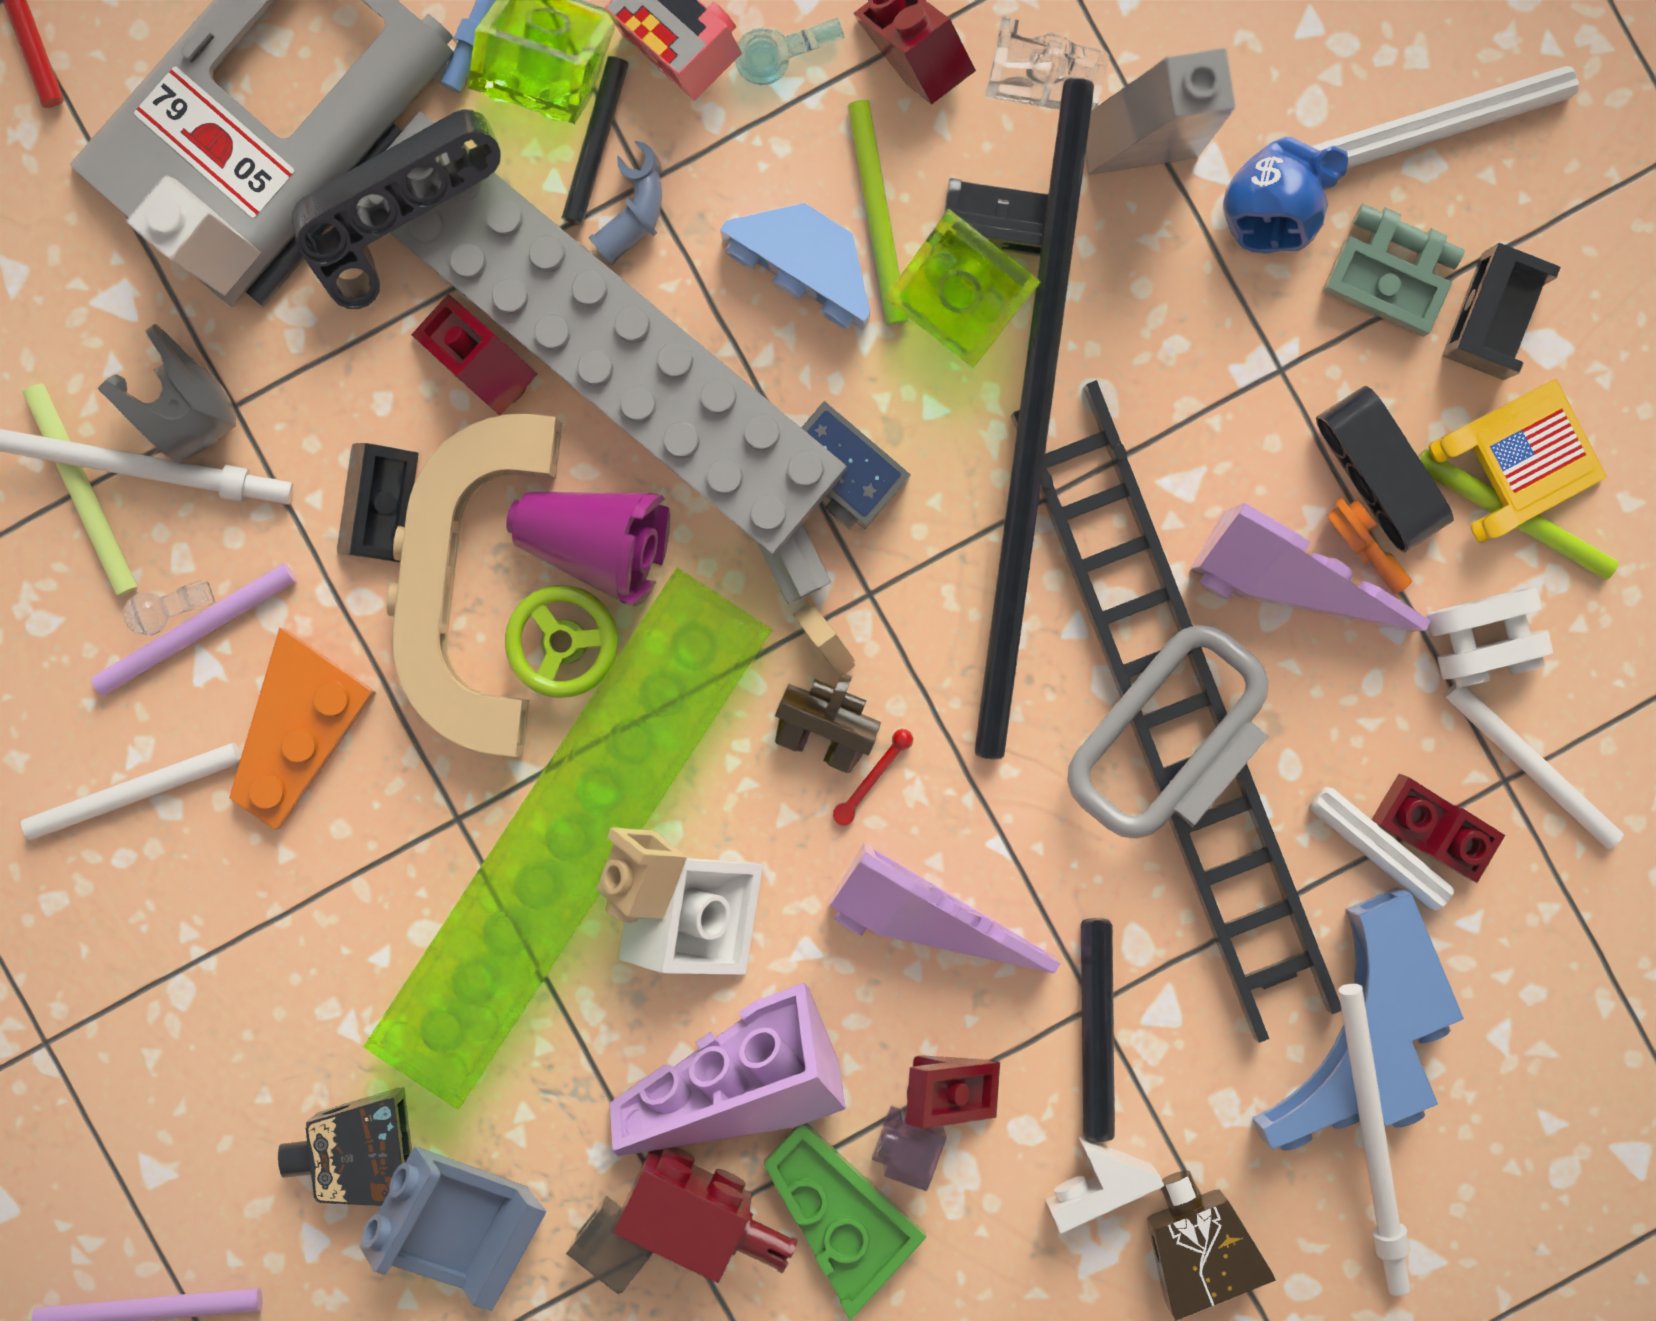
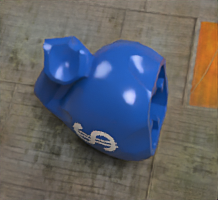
M1285 136L1271 142L1249 159L1231 179L1223 200L1224 216L1230 232L1238 244L1251 252L1264 254L1278 251H1300L1309 245L1325 222L1328 202L1324 190L1334 187L1338 180L1344 177L1347 172V151L1333 145L1323 150H1318L1294 137Z

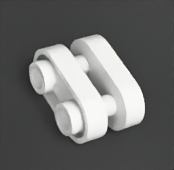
M1538 587L1510 591L1427 613V619L1431 621L1429 624L1431 635L1438 636L1449 633L1454 651L1437 657L1442 679H1455L1456 687L1461 688L1490 681L1489 671L1509 666L1510 673L1516 674L1544 667L1543 656L1554 653L1549 631L1530 632L1526 616L1528 613L1543 609ZM1501 620L1504 621L1508 638L1476 646L1472 628Z

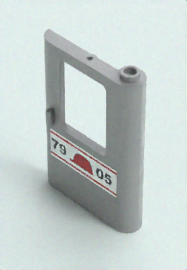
M213 0L69 165L128 218L134 214L165 176L174 178L262 253L225 296L197 278L214 294L233 307L295 237L292 211L296 203L304 196L354 169L451 59L454 52L447 44L453 39V36L433 16L427 13L421 20L398 0H361L384 19L385 27L383 31L294 133L287 138H279L213 80V72L275 0Z

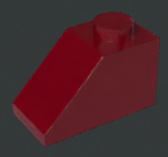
M450 294L446 295L411 334L499 416L510 404L522 397L529 383L538 375L498 336Z

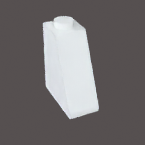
M168 176L162 179L127 221L170 260L224 296L262 253L179 181Z

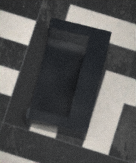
M1500 242L1481 254L1442 356L1501 380H1506L1520 374L1524 362L1515 359L1543 286L1557 279L1561 267Z

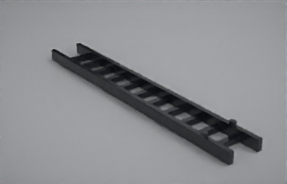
M1095 380L1087 383L1083 389L1100 433L1045 453L1040 492L1120 697H1122L1131 687L1129 678L1142 673L1161 650L1123 664L1108 624L1167 602L1178 632L1193 625L1131 469L1126 449L1121 443L1099 384ZM1020 410L1013 412L1011 415L1016 431ZM1106 446L1120 485L1062 507L1054 488L1052 477L1047 469ZM1126 498L1141 537L1082 559L1067 520ZM1147 550L1161 589L1102 611L1088 572ZM1201 647L1193 649L1187 655L1202 692L1144 715L1140 710L1130 722L1158 795L1161 794L1170 783L1169 781L1176 776L1191 756L1163 767L1149 728L1208 706L1216 727L1227 715ZM1246 763L1235 776L1242 793L1241 797L1208 809L1193 827L1175 813L1169 819V823L1253 1038L1261 1043L1270 1038L1251 992L1255 988L1261 986L1262 989H1267L1298 977L1296 972L1310 967L1326 1010L1335 1014L1342 1011ZM1249 811L1263 848L1204 870L1190 833ZM1269 863L1283 900L1224 923L1210 885ZM1289 915L1303 952L1244 974L1231 937Z

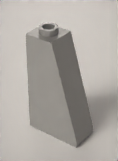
M1227 48L1165 57L1091 110L1085 154L1088 175L1199 158L1236 108Z

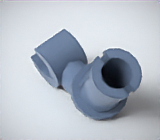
M635 141V143L645 154L641 170L629 168L619 155L617 156L618 167L621 173L634 185L635 195L633 202L629 198L624 202L628 206L598 232L589 236L594 246L612 266L616 263V260L648 233H651L653 237L657 234L655 226L662 202V185L659 178L661 162L647 144Z

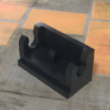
M949 178L940 242L1040 257L1048 194L963 182L962 179Z

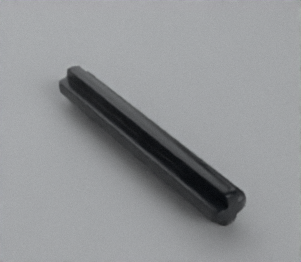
M1089 918L1081 923L1083 1134L1088 1141L1106 1142L1113 1140L1115 1137L1113 925L1108 919Z

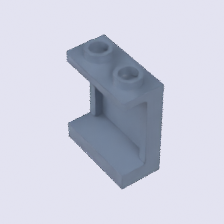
M414 1146L406 1162L395 1170L390 1182V1191L378 1213L372 1215L367 1221L359 1247L372 1270L376 1273L386 1275L390 1267L394 1266L463 1289L473 1306L492 1311L547 1211L526 1185Z

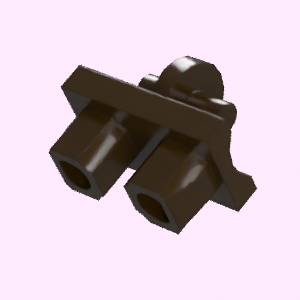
M842 672L836 687L817 679L814 680L810 692L788 684L775 713V717L780 718L775 742L794 752H803L810 733H816L831 740L823 761L830 767L850 773L863 754L869 756L881 722L861 714L867 700L847 692L852 676Z

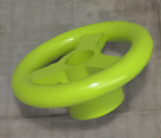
M548 586L528 595L515 608L506 627L505 651L511 669L528 688L548 697L569 698L593 689L606 677L617 653V630L610 612L593 594L574 586ZM555 602H568L578 605L593 617L599 629L584 630L574 621L566 619L556 620L546 605ZM531 616L543 631L541 646L545 657L538 672H535L528 664L522 650L523 630ZM560 631L568 632L572 638L570 649L563 653L557 651L553 645V638ZM600 646L599 655L595 663L585 674L568 681L554 680L561 664L574 663L584 655L588 647Z

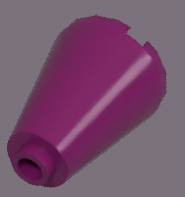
M527 492L520 501L516 500L512 503L507 515L506 528L508 533L512 534V541L518 548L624 604L638 606L644 603L656 581L646 579L652 563L663 565L670 534V509L667 506L659 505L665 498L654 493Z

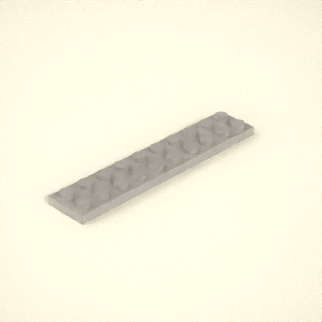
M419 111L389 148L434 124V122ZM447 153L442 154L444 164L450 163ZM429 166L414 168L408 177L415 180L426 178L432 173L433 168ZM492 173L486 179L390 232L397 240L774 557L848 471L847 466L497 174ZM368 195L363 197L357 205L371 208L378 205L384 197Z

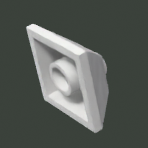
M687 858L664 918H638L637 922H624L618 960L668 974L746 975L763 864Z

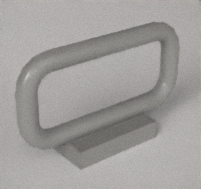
M1195 625L1182 629L1167 642L1074 754L1068 767L1067 776L1072 797L1081 808L1105 828L1121 837L1138 839L1152 835L1164 826L1174 813L1193 827L1269 737L1251 722L1267 699L1269 681L1264 666L1250 651L1230 635L1214 626ZM1195 648H1208L1244 677L1245 691L1238 702L1150 807L1140 815H1127L1096 791L1090 781V772L1185 656Z

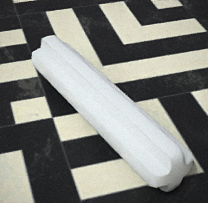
M1325 787L1314 797L1310 804V809L1314 814L1428 908L1438 911L1450 900L1454 889L1449 883L1335 789Z

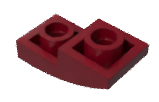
M1400 773L1371 819L1382 829L1475 883H1478L1506 836L1467 810L1451 804L1415 780Z

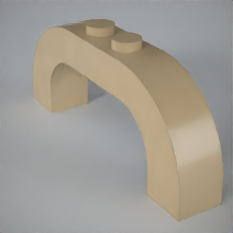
M533 414L500 415L476 422L451 436L432 454L420 471L409 498L405 527L398 526L395 532L393 556L395 560H401L398 583L391 582L389 586L386 608L387 615L394 616L392 634L393 659L401 687L416 712L435 731L450 741L477 752L510 757L523 755L530 700L483 693L465 682L451 662L447 638L462 515L472 495L481 486L495 478L518 474L556 479L562 423L556 417Z

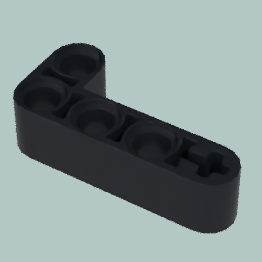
M462 109L453 112L304 196L296 203L292 211V224L299 251L330 297L339 306L347 309L367 307L375 301L380 292V280L373 256L367 246L368 244L479 183L496 171L501 160V150L489 121L483 114L475 110ZM473 140L477 146L469 149L465 143ZM444 153H447L450 161L446 165L441 156ZM420 166L433 168L432 173L426 178L415 180L408 177L414 168ZM368 195L384 197L378 205L371 208L357 205L363 197ZM319 223H328L334 226L331 231L324 235L308 233V230L313 225ZM351 268L363 270V273L354 279L339 277L343 271Z

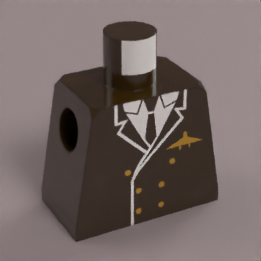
M1189 1170L1175 1172L1162 1179L1164 1187L1161 1190L1168 1208L1150 1215L1147 1218L1163 1297L1175 1321L1276 1281L1270 1267L1220 1189L1199 1195Z

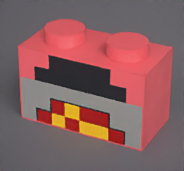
M611 0L604 7L620 34L693 101L742 54L732 35V32L736 29L735 23L715 2L706 7L699 0Z

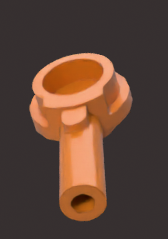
M1340 497L1335 501L1337 507L1326 514L1355 554H1358L1365 564L1371 563L1393 594L1405 590L1412 583L1411 578L1393 554L1382 551L1369 533L1378 526L1358 499L1348 505Z

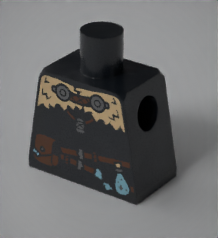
M405 1087L395 1088L317 1112L306 1122L307 1141L282 1143L279 1145L278 1166L281 1177L311 1175L314 1199L319 1203L382 1206L390 1191V1182L395 1170L406 1162L412 1151Z

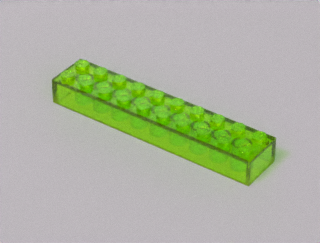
M676 567L363 1046L364 1049L458 1110L461 1108L602 895L596 888L614 844L607 838L610 828L645 829L774 631L773 629Z

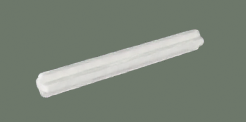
M1565 66L1317 144L1313 147L1323 150L1333 145L1347 151L1348 169L1570 99L1579 92V82L1575 70L1570 66Z

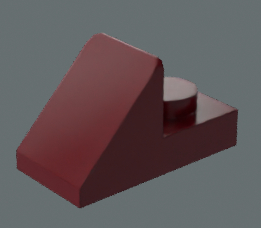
M927 1055L915 1056L913 1067L909 1068L906 1125L925 1129L997 1118L1000 1062L985 1059Z

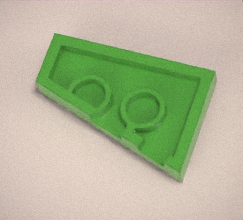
M807 1123L794 1127L764 1159V1166L794 1221L801 1228L815 1254V1259L824 1275L828 1277L840 1299V1304L851 1321L927 1238L926 1232Z

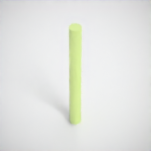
M37 384L25 389L22 393L42 436L71 442L45 385ZM55 462L116 596H122L138 588L136 581L83 467Z

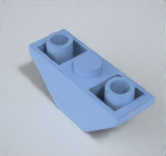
M806 203L725 221L720 229L722 241L728 244L725 253L752 270L758 263L776 275L772 282L787 294L801 300L805 293L823 304L820 313L836 325L848 330L853 323L864 330L869 322L870 308L852 232Z

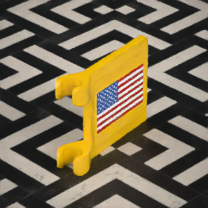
M1557 378L1428 445L1432 457L1439 464L1473 448L1503 507L1470 524L1471 532L1478 543L1504 535L1525 521L1608 477Z

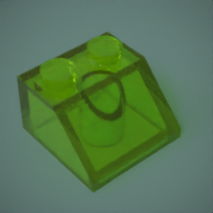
M496 0L475 30L468 89L486 94L497 102L513 103L540 112L544 117L551 120L576 124L593 95L616 26L605 8L583 0Z
M948 210L884 298L974 368L1041 281L955 213Z

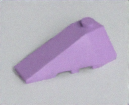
M1246 503L1223 511L1190 568L1203 576L1199 582L1202 587L1226 600H1229L1233 593L1238 597L1409 632L1426 631L1431 622L1378 586L1362 581L1360 586L1357 587L1350 582L1353 576L1350 572V567L1337 559L1327 558L1318 553H1312L1311 556L1308 555L1305 551L1310 541Z
M865 843L862 844L829 899L830 906L838 910L834 920L861 936L868 928L874 933L885 937L1054 974L1060 966L1059 961L1050 953Z
M802 983L752 1002L739 1011L741 1020L717 1037L712 1032L696 1042L699 1049L674 1067L669 1065L661 1066L611 1101L612 1151L617 1156L794 1128L845 1110L839 1060L809 987Z

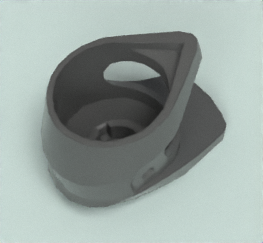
M153 324L145 332L163 361L162 365L154 369L162 384L163 390L160 397L153 403L141 402L127 393L125 378L117 374L106 379L97 389L152 444L178 463L215 445L228 431L236 427V415L231 399L217 379L205 368L199 366L161 327Z

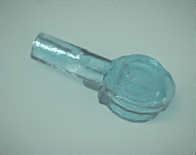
M836 17L786 36L778 29L772 30L764 27L752 29L743 34L737 42L742 54L735 60L736 68L740 75L750 83L757 85L772 84L781 79L785 74L790 58L845 39L840 20Z

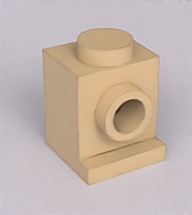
M611 827L607 838L614 844L596 888L599 893L608 899L605 911L618 920L631 923L637 922L638 918L663 919L687 856L655 831Z

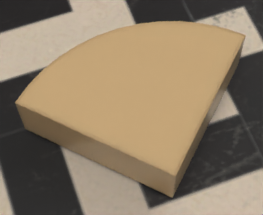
M807 603L793 614L839 676L842 672L846 674L856 666L854 664L856 660L814 605L810 606Z

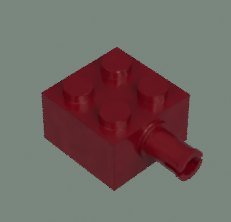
M678 1147L648 1152L622 1206L613 1234L718 1284L732 1255H735L737 1251L783 1274L788 1266L787 1259H791L798 1239L790 1238L752 1219L753 1213L750 1212L752 1192L744 1189L746 1186L744 1180L722 1169H716L714 1174L693 1165L695 1158Z

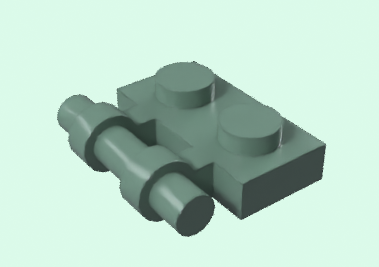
M1362 203L1354 216L1352 224L1371 232L1368 244L1352 236L1344 240L1322 291L1424 337L1430 334L1453 283L1433 274L1435 265L1440 263L1455 270L1463 258L1465 249L1447 242V235L1430 228L1428 232H1425L1401 221V214L1385 207L1381 212ZM1390 242L1415 252L1416 259L1414 264L1387 253Z

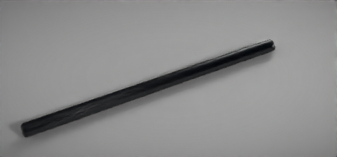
M1067 78L1064 81L974 749L976 756L991 760L1002 759L1005 755L1095 88L1092 81L1083 78Z

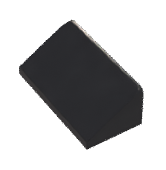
M370 443L352 444L337 543L338 554L401 563V560H395L393 556L394 537L398 526L405 527L408 502L415 482L419 452Z

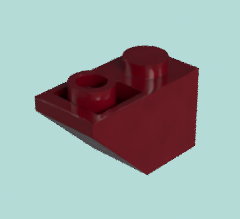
M868 0L867 3L853 13L859 24L905 84L931 105L976 71L951 19L926 0Z

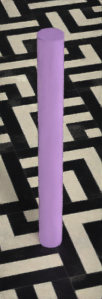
M286 563L281 564L91 677L93 686L100 695H107L297 582L294 573Z
M261 1288L36 1307L32 1313V1321H153L261 1311L263 1298Z

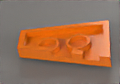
M279 628L229 799L272 829H281L376 691L287 629Z

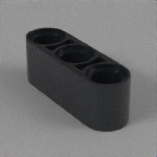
M1368 386L1359 388L1316 417L1317 426L1326 443L1389 540L1401 552L1406 553L1454 521L1452 510L1382 400Z

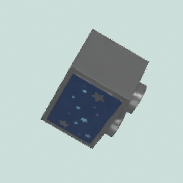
M823 401L801 428L848 468V471L826 495L830 502L825 506V509L848 529H851L857 522L866 530L907 482L911 474L827 402Z

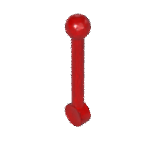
M898 729L893 733L892 745L846 803L842 802L835 806L833 818L837 824L845 826L853 822L855 808L900 751L908 750L912 746L914 738L909 730Z

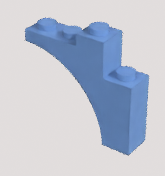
M1394 888L1346 909V912L1350 919L1354 938V984L1362 986L1383 1121L1385 1126L1392 1124L1393 1127L1400 1128L1420 1121L1425 1117L1424 1110L1438 1105L1412 1041L1418 1039L1419 1043H1428L1443 1038L1451 1032L1449 1026L1464 1020V1017L1412 893ZM1344 1024L1333 1047L1308 1080L1290 1096L1272 1108L1252 1117L1261 1139L1272 1150L1278 1147L1283 1151L1293 1150L1309 1143L1313 1139L1311 1134L1330 1125L1334 1129L1345 1128L1360 1121Z

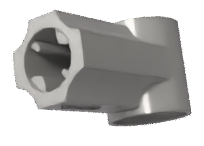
M803 524L775 557L757 543L787 604L832 583Z

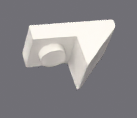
M1079 1136V1140L1096 1176L1087 1181L1084 1176H1078L1061 1183L1054 1189L1056 1195L1047 1198L1046 1202L1060 1233H1063L1164 1187V1184L1151 1163L1101 1143L1088 1141L1085 1137Z

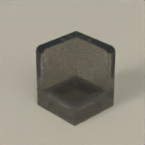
M606 1195L573 1237L566 1254L615 1293L620 1294L630 1284L653 1252L613 1234L622 1207Z

